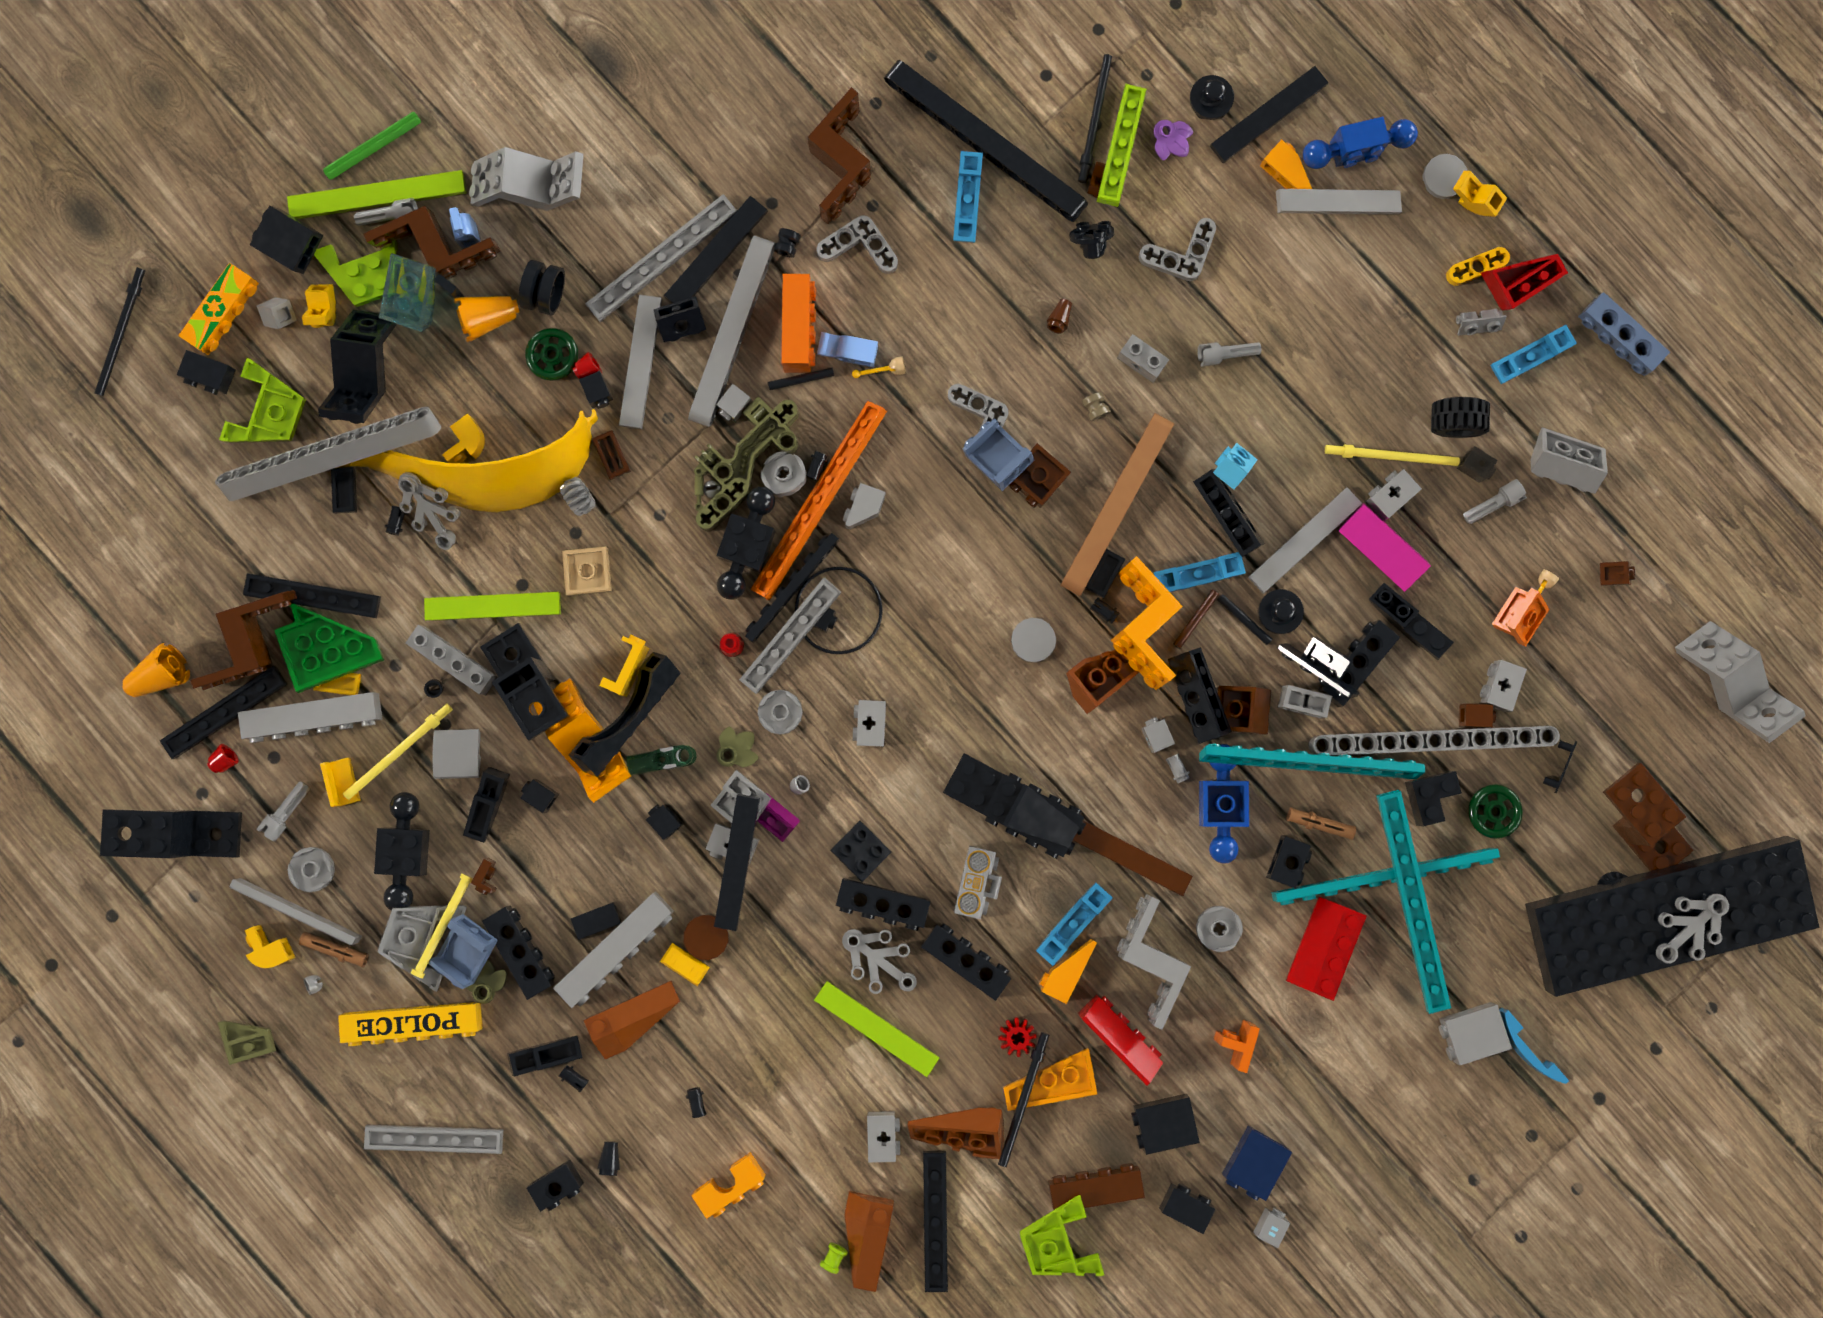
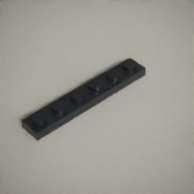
M833 533L829 537L827 535L823 536L817 544L819 546L818 550L815 553L810 552L804 559L805 565L800 571L796 569L789 577L791 582L787 587L782 586L774 595L777 599L771 605L768 603L760 612L761 618L757 622L752 621L746 628V638L755 643L838 544L839 538Z

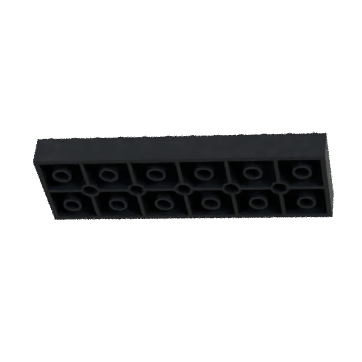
M1783 836L1526 903V911L1545 991L1557 997L1695 961L1688 954L1689 948L1693 946L1694 934L1677 949L1678 958L1673 963H1665L1656 956V950L1659 945L1663 943L1668 944L1686 927L1673 925L1667 928L1660 925L1658 917L1661 913L1667 912L1673 916H1698L1703 911L1700 909H1690L1687 912L1678 910L1675 906V901L1678 897H1685L1690 900H1706L1712 894H1721L1728 900L1729 910L1725 915L1721 916L1720 933L1722 934V941L1720 944L1713 945L1706 941L1705 934L1711 930V918L1705 923L1703 949L1706 954L1704 958L1820 928L1800 840ZM1682 901L1681 907L1684 908L1686 906V901ZM1717 901L1713 905L1714 909L1718 907ZM1669 916L1665 917V924L1669 922ZM1716 933L1711 936L1712 941L1716 939ZM1667 948L1664 949L1662 953L1663 956L1667 954ZM1699 949L1694 952V956L1699 955Z

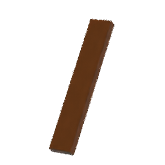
M1085 822L1086 825L1081 835L1076 834L1072 841L1181 896H1184L1193 877Z

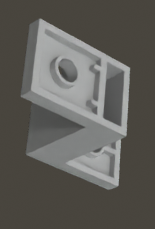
M507 147L499 149L474 161L471 167L473 178L469 190L471 197L470 205L479 207L501 198L549 211L579 199L584 154L575 151L555 161H551Z
M1708 622L1675 647L1677 654L1709 674L1719 710L1766 742H1772L1805 717L1803 709L1770 689L1760 652L1713 622ZM1710 645L1715 646V647L1712 648V649H1711V648H1705V647L1710 646ZM1769 713L1775 714L1773 717H1764Z
M1146 894L1144 898L1140 897L1136 905L1138 910L1135 919H1130L1126 930L1129 932L1125 939L1122 938L1120 940L1117 951H1119L1118 956L1122 960L1166 980L1165 983L1162 982L1157 990L1159 997L1156 1003H1152L1147 1012V1016H1149L1148 1021L1153 1026L1162 1030L1191 966L1141 942L1160 900Z

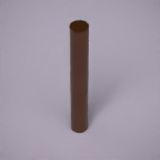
M1211 590L1173 643L1177 648L1181 649L1219 596V593L1215 590Z

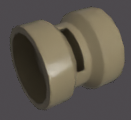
M1102 392L1094 393L1082 400L1083 406L1088 408V417L1091 422L1111 413L1109 406L1103 402L1105 397Z

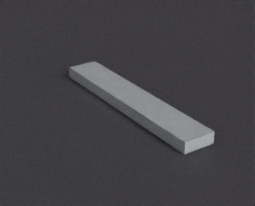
M1278 189L1276 191L1278 213L1400 214L1402 212L1400 190Z
M639 295L619 426L635 429H642L658 330L653 309L661 307L662 298Z
M1348 487L1345 488L1248 578L1262 593H1265L1351 515L1362 502Z
M823 578L739 680L757 694L842 592L826 578Z
M242 878L233 879L229 886L239 893L349 945L360 942L362 935Z
M366 1125L364 1149L501 1154L503 1151V1129Z

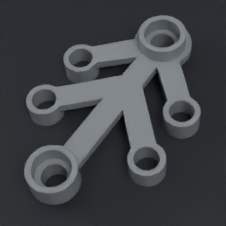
M403 473L398 482L400 490L404 492L403 499L399 504L400 509L404 513H410L415 508V502L412 500L414 496L417 501L415 519L411 523L413 529L421 532L426 528V514L438 533L435 538L437 546L443 550H449L455 544L456 536L451 530L445 529L436 513L444 516L448 521L454 522L459 518L460 511L454 506H450L447 509L437 504L443 503L448 498V492L444 488L439 487L435 490L422 484L413 473ZM423 494L432 497L437 503L426 499Z
M1712 894L1706 900H1690L1685 897H1678L1676 899L1675 906L1678 910L1687 912L1690 909L1703 910L1698 916H1673L1667 912L1659 915L1658 922L1664 927L1669 928L1673 925L1686 926L1668 944L1663 943L1657 947L1656 956L1659 960L1665 963L1676 961L1678 958L1677 949L1693 934V946L1689 948L1688 954L1697 961L1702 960L1706 954L1703 949L1705 923L1710 918L1711 930L1706 932L1705 939L1713 945L1721 943V916L1725 915L1729 910L1728 900L1721 894ZM1682 901H1686L1684 908L1681 907ZM1717 901L1718 907L1714 909L1713 905ZM1669 916V922L1665 924L1664 919ZM1716 933V939L1712 941L1711 936ZM1667 948L1668 952L1663 956L1662 953ZM1699 949V955L1694 956V952Z
M850 929L843 935L842 943L844 948L851 952L853 967L851 976L853 979L860 980L865 974L860 963L861 952L868 958L871 981L869 990L871 993L878 994L883 988L879 980L878 966L898 980L902 990L912 991L916 987L917 980L914 974L901 972L884 958L891 956L907 957L910 954V947L906 943H901L895 947L872 949L866 943L880 941L887 944L892 939V933L884 929L878 933L863 935L857 929ZM884 932L890 935V938L886 941L881 939V934ZM851 937L858 939L856 945L850 944L849 939ZM901 946L907 947L908 952L906 954H900L899 948ZM855 969H860L862 971V975L860 977H856L853 974V971ZM906 978L912 981V984L908 987L903 984ZM873 983H878L880 985V989L874 991L871 985Z

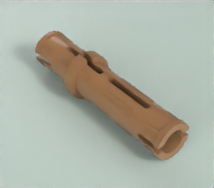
M1290 807L1287 813V821L1304 825L1309 830L1314 828L1353 840L1356 834V826L1317 816L1312 811L1307 813ZM1302 817L1307 818V819H1310V820L1317 821L1318 823H1314V822H1311V821L1304 820V819H1302ZM1325 824L1341 828V830L1327 827Z
M303 932L299 940V945L338 958V961L342 963L346 961L364 968L369 958V954L354 950L350 945L345 944L343 946L308 932ZM316 942L330 947V949L316 944ZM338 950L341 951V952L350 954V955H352L353 957H351V956H349V955H346V954H343V953H340V952H338Z

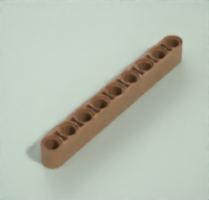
M1154 413L1060 586L1081 596L1175 423Z

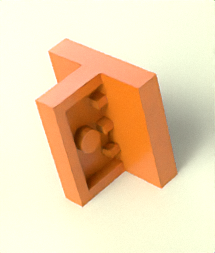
M1515 587L1492 625L1494 628L1514 636L1519 644L1526 647L1550 609L1539 591L1531 588L1527 592Z
M1243 1020L1239 1035L1227 1029H1223V1032H1215L1214 1040L1219 1045L1234 1050L1230 1064L1238 1071L1248 1072L1260 1028L1252 1022Z

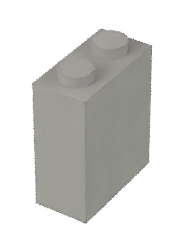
M1489 1002L1439 1018L1441 1023L1439 1031L1442 1038L1446 1039L1448 1058L1458 1065L1467 1064L1512 1049L1497 1004Z

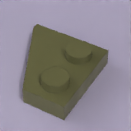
M225 1020L218 1022L229 1065L276 1051L270 1028Z

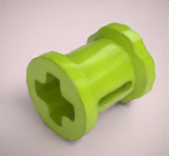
M831 1242L828 1246L830 1249L825 1259L821 1260L820 1266L833 1274H838V1267L843 1257L847 1256L848 1251L842 1246Z

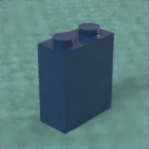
M1248 1125L1222 1174L1227 1179L1226 1183L1233 1188L1238 1189L1240 1186L1247 1190L1246 1194L1257 1201L1259 1198L1266 1201L1288 1162L1292 1151Z

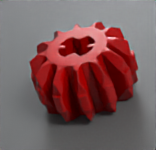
M1015 1017V1024L1013 1025L1009 1020H1006L1008 1029L1000 1027V1031L1006 1035H999L998 1040L1005 1041L1001 1044V1048L1006 1049L1009 1047L1008 1055H1011L1016 1050L1017 1057H1020V1050L1022 1049L1025 1054H1029L1027 1045L1035 1047V1043L1030 1041V1039H1036L1037 1034L1030 1033L1034 1030V1026L1029 1025L1026 1027L1027 1019H1023L1020 1025L1018 1017ZM1019 1032H1021V1036L1023 1039H1018L1016 1042H1014V1038L1012 1035H1017Z

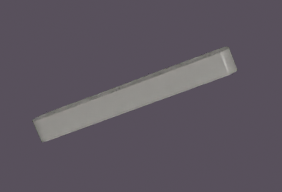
M753 236L692 403L688 417L690 421L707 427H711L718 410L716 404L723 396L774 254L775 242Z

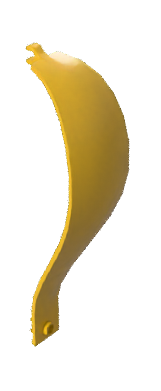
M592 409V415L588 418L585 417L583 411H580L579 418L574 427L560 439L529 453L499 461L475 464L445 463L389 450L336 468L350 466L368 467L398 480L403 473L410 472L416 475L422 484L435 490L439 487L444 488L448 492V498L444 502L469 510L500 512L522 509L545 501L559 493L560 486L565 481L580 474L589 457L592 440L590 429L597 422L598 416L595 409Z

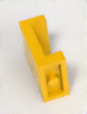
M631 634L629 638L623 636L621 639L631 644L632 649L617 681L615 682L603 677L599 685L625 697L628 696L639 668L642 666L650 649L644 646L646 641Z

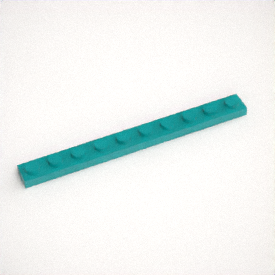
M1208 744L1199 753V762L1404 779H1417L1425 773V764L1416 763L1414 760L1397 762L1392 758L1373 760L1369 756L1352 758L1351 755H1340L1337 757L1330 756L1329 753L1313 755L1308 754L1306 751L1290 753L1284 749L1266 751L1261 747L1243 749L1242 746L1238 745L1221 747L1220 744Z
M1400 790L1376 795L1426 1010L1429 1014L1451 1009L1402 793Z
M1491 847L1418 862L1421 877L1427 876L1426 872L1430 871L1440 874L1449 872L1450 867L1457 866V869L1470 868L1471 863L1479 862L1480 865L1493 863L1494 858H1499L1500 854L1498 848ZM1392 867L1271 893L1273 901L1280 902V905H1288L1294 903L1293 899L1302 898L1303 901L1316 899V894L1324 893L1325 896L1337 895L1338 890L1347 889V892L1357 891L1361 889V885L1369 884V887H1377L1383 885L1382 881L1390 879L1391 883H1396V878Z

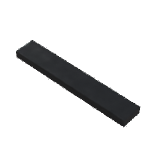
M1316 66L1312 67L1211 143L1210 148L1221 162L1225 163L1326 87L1328 81Z
M750 195L664 294L665 298L671 303H676L694 297L766 215L767 209Z
M249 573L246 575L243 590L244 596L263 599L294 590L297 599L291 600V604L377 619L381 600L380 596Z
M272 666L161 739L160 742L170 758L176 759L238 718V712L249 711L288 684L278 668Z
M737 794L714 923V927L732 931H737L760 804V798L743 794Z
M923 1151L925 1292H948L946 1151Z

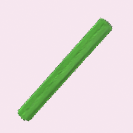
M411 112L323 169L324 174L328 179H334L421 123L420 118L415 112Z

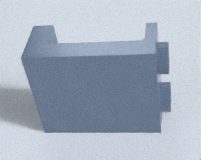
M995 418L991 422H986L981 427L980 432L975 437L969 438L963 447L965 456L1001 491L1034 461L1032 452L1026 447L1023 448L999 425Z
M462 914L450 920L447 927L451 931L438 955L431 958L428 963L437 973L444 975L454 986L460 989L475 983L498 941Z

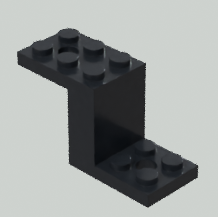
M352 310L330 339L334 388L318 408L319 417L328 418L329 420L350 421L354 424L364 423L386 392L383 343L397 325V316Z
M520 623L515 624L480 646L498 675V678L492 681V684L528 741H531L569 716L550 686V683L555 681V678ZM510 648L517 650V657L514 660H508L506 657V652ZM539 702L543 709L539 715L535 716L531 713V705Z
M103 809L100 856L240 857L242 812ZM125 827L131 830V837L128 840H125L121 834ZM215 828H219L222 832L219 840H214L212 837V831Z

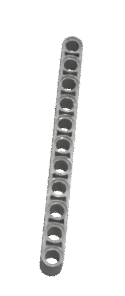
M421 407L227 471L215 480V484L229 501H235L429 438L440 431L441 425L429 407Z
M1553 726L1336 734L1314 736L1310 739L1308 747L1314 755L1318 753L1349 755L1547 747L1557 744L1560 734ZM1544 731H1547L1550 736L1547 742L1542 738ZM1500 732L1503 733L1505 737V740L1502 744H1500L1497 740V735ZM1521 732H1525L1527 735L1525 743L1520 740ZM1477 733L1482 736V743L1480 745L1476 744L1474 740ZM1454 734H1457L1460 738V743L1457 746L1452 743ZM1432 735L1436 736L1438 740L1435 747L1431 746L1429 742ZM1409 736L1415 739V745L1412 748L1407 745V738ZM1365 737L1370 741V747L1367 750L1361 744ZM1386 737H1390L1393 741L1390 749L1384 745ZM1342 738L1348 742V747L1345 751L1339 747V741ZM1319 739H1322L1326 745L1322 752L1316 747Z

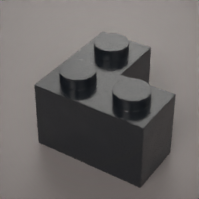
M1447 771L1405 782L1416 826L1424 827L1444 822L1445 817L1440 799L1462 793L1456 771Z

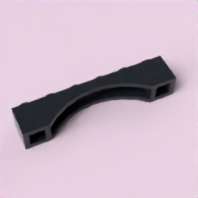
M656 652L651 653L639 668L634 693L621 715L604 730L591 736L583 737L570 752L569 756L585 773L598 777L605 770L607 764L620 751L623 744L633 735L636 728L646 719L648 713L661 700L665 692L681 674L666 655Z

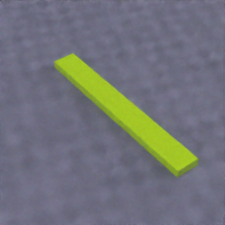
M458 170L287 196L289 214L296 219L389 206L396 200L407 198L422 201L467 194L464 172Z

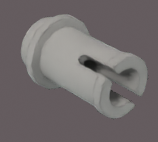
M1179 753L1165 759L1175 777L1173 780H1176L1177 784L1190 778L1188 775L1190 772L1186 771Z

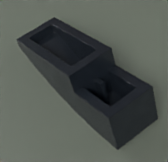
M488 767L483 772L478 792L473 798L463 836L483 843L486 841L501 804L510 774L492 767Z
M577 1035L507 1053L511 1073L514 1077L583 1058Z

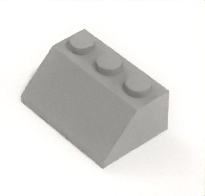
M1543 427L1541 428L1530 460L1531 473L1538 477L1555 480L1562 485L1567 484L1576 487L1582 492L1588 491L1595 494L1608 474L1606 449Z

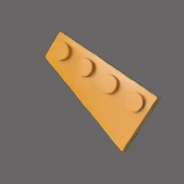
M1089 1048L1038 1070L1026 1108L1097 1095ZM1027 1076L1003 1087L1008 1111L1016 1110Z

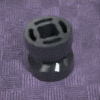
M780 228L778 233L779 241L775 243L773 250L779 255L794 258L796 254L795 246L799 243L801 235L793 230Z

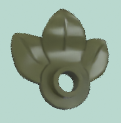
M730 726L723 730L719 737L721 747L717 751L718 762L726 767L735 764L740 767H748L754 764L759 759V756L750 750L754 744V733L741 732L736 735ZM726 751L732 753V758L729 760L724 758Z
M487 959L475 983L466 987V989L472 992L476 1002L480 1004L489 1003L494 998L495 992L504 987L507 979L506 970L495 971L493 963ZM483 988L487 990L486 996H483L481 993Z

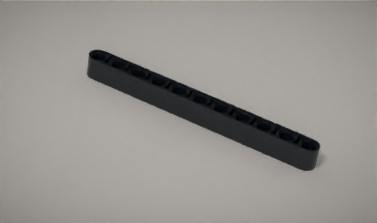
M897 60L885 75L884 80L890 87L975 151L983 153V157L1067 220L1075 222L1087 207L1088 202L1083 196L903 61Z

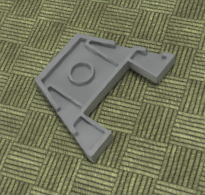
M448 905L393 908L377 952L411 974L412 969L416 968L430 941L436 921H440ZM458 905L451 919L465 914L467 906ZM430 966L426 967L423 979L413 975L414 978L436 992L443 977L442 974L437 973Z

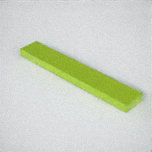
M1125 84L1096 202L1115 207L1119 206L1147 90L1145 88Z
M560 592L424 598L425 621L561 615Z
M826 981L814 999L821 1006L926 1077H928L940 1059L939 1056L829 981Z

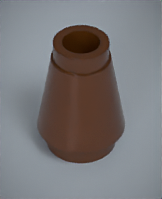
M1060 299L1047 319V328L1050 331L1062 334L1068 328L1072 302L1067 299Z

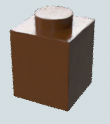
M1459 705V727H1493V723L1496 721V711L1493 710V705Z

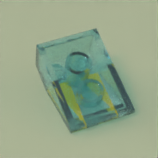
M392 253L390 255L379 318L420 332L431 325L435 306L434 279L436 268Z

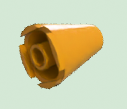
M510 296L454 298V303H459L460 305L456 311L463 334L468 333L469 335L466 337L467 342L473 341L516 318V313H519L516 299L512 300Z
M161 643L123 679L122 687L124 692L132 697H139L186 683L190 678V670L186 671L184 666L187 663L186 659L173 645L165 646V643Z

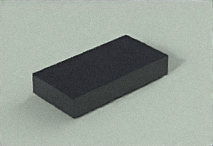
M441 274L436 276L434 279L436 284L452 299L464 297L458 288Z
M355 468L331 469L333 513L357 512Z
M1106 549L1085 589L1104 599L1125 558Z
M614 902L571 918L578 940L622 923Z

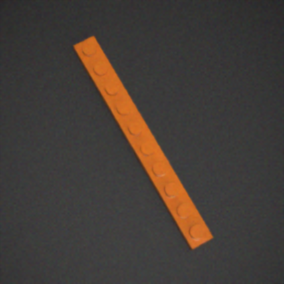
M867 401L750 590L769 601L771 600L887 413L883 407Z

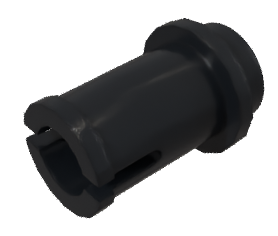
M815 451L814 455L811 454L813 458L806 476L819 481L824 464L828 462L826 460L828 455Z
M392 506L388 524L385 525L386 533L399 536V533L403 531L401 526L405 513L400 507Z
M1099 597L1094 603L1099 605L1101 609L1095 604H1092L1090 610L1103 617L1106 623L1110 622L1112 624L1120 614L1116 611V607L1113 609L1100 600Z
M566 1065L559 1074L562 1082L566 1081L578 1092H581L589 1081L573 1070V1066L569 1067Z
M700 1087L687 1090L686 1099H689L692 1118H699L707 1114L702 1098L704 1092L701 1091Z

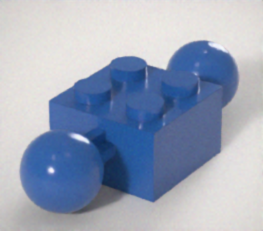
M1384 117L1341 126L1331 139L1330 145L1323 140L1309 142L1303 150V160L1312 169L1325 167L1333 157L1336 167L1344 165V168H1348L1364 160L1366 163L1373 162L1384 152L1388 144H1392L1400 149L1413 145L1417 139L1418 130L1412 121L1401 119L1396 121L1387 131Z
M1220 744L1221 747H1230L1228 744ZM1210 763L1211 767L1217 771V781H1199V826L1217 827V836L1211 841L1209 852L1216 862L1226 864L1232 862L1237 857L1239 851L1236 840L1231 837V827H1249V781H1230V771L1235 768V764Z

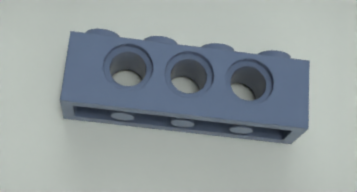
M1604 292L1598 295L1578 316L1586 328L1592 329L1598 335L1600 341L1609 344L1615 350V354L1629 362L1632 369L1638 374L1645 376L1651 373L1670 353L1668 349ZM1602 317H1606L1608 319L1609 325H1606L1603 322ZM1619 331L1624 333L1625 340L1620 338ZM1636 346L1642 350V355L1636 352Z

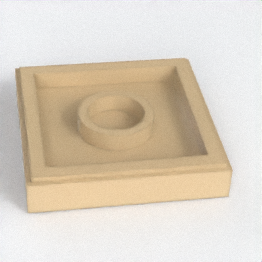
M607 546L562 551L567 596L612 591Z

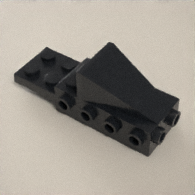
M965 753L963 754L943 791L944 794L987 816L986 822L996 827L998 823L1007 827L1005 832L1017 838L1018 834L1026 837L1025 842L1035 848L1038 845L1043 846L1047 849L1045 853L1055 859L1058 856L1064 857L1065 854H1071L1076 844L1072 842L1076 834L1081 835L1086 825L1083 822L1085 817L1081 815L1082 810L1072 805L1067 808L1061 805L1062 800L1050 794L1049 797L1040 794L1042 789L1031 783L1029 786L1020 783L1022 778L1012 773L1007 776Z

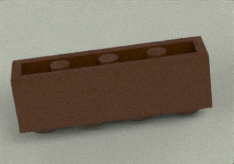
M1132 1163L1123 1164L1120 1166V1169L1111 1170V1167L1100 1168L1098 1172L1090 1174L1088 1171H1080L1072 1177L1057 1175L1052 1177L1053 1180L1048 1181L1053 1210L1078 1195L1081 1196L1084 1208L1145 1198L1140 1169Z

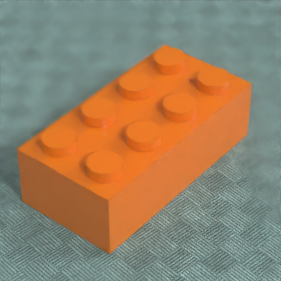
M783 274L782 366L784 373L811 372V366H815L814 348H811V344H816V331L814 326H812V323H816L815 303H812V301H816L815 281H811L810 274Z

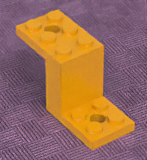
M1136 556L1118 575L1122 583L1136 593V598L1148 607L1112 638L1111 642L1115 650L1129 660V665L1135 671L1141 673L1145 683L1157 690L1171 681L1176 675L1145 641L1183 606Z
M569 678L567 681L558 684L553 690L569 716L546 730L545 733L550 742L577 771L589 799L594 803L630 778L631 774L620 751L611 759L605 770L598 777L585 773L569 756L570 752L583 737L591 736L604 730L602 725L587 709L575 683ZM535 702L533 705L539 715L543 708L539 702Z

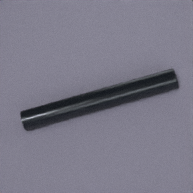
M833 367L768 382L769 390L834 376Z
M1224 594L1217 599L1220 604L1265 645H1268L1273 640Z

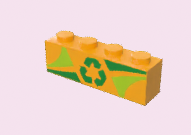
M229 263L178 336L209 356L218 347L219 340L223 334L230 330L235 317L242 313L248 298L256 293L259 283Z

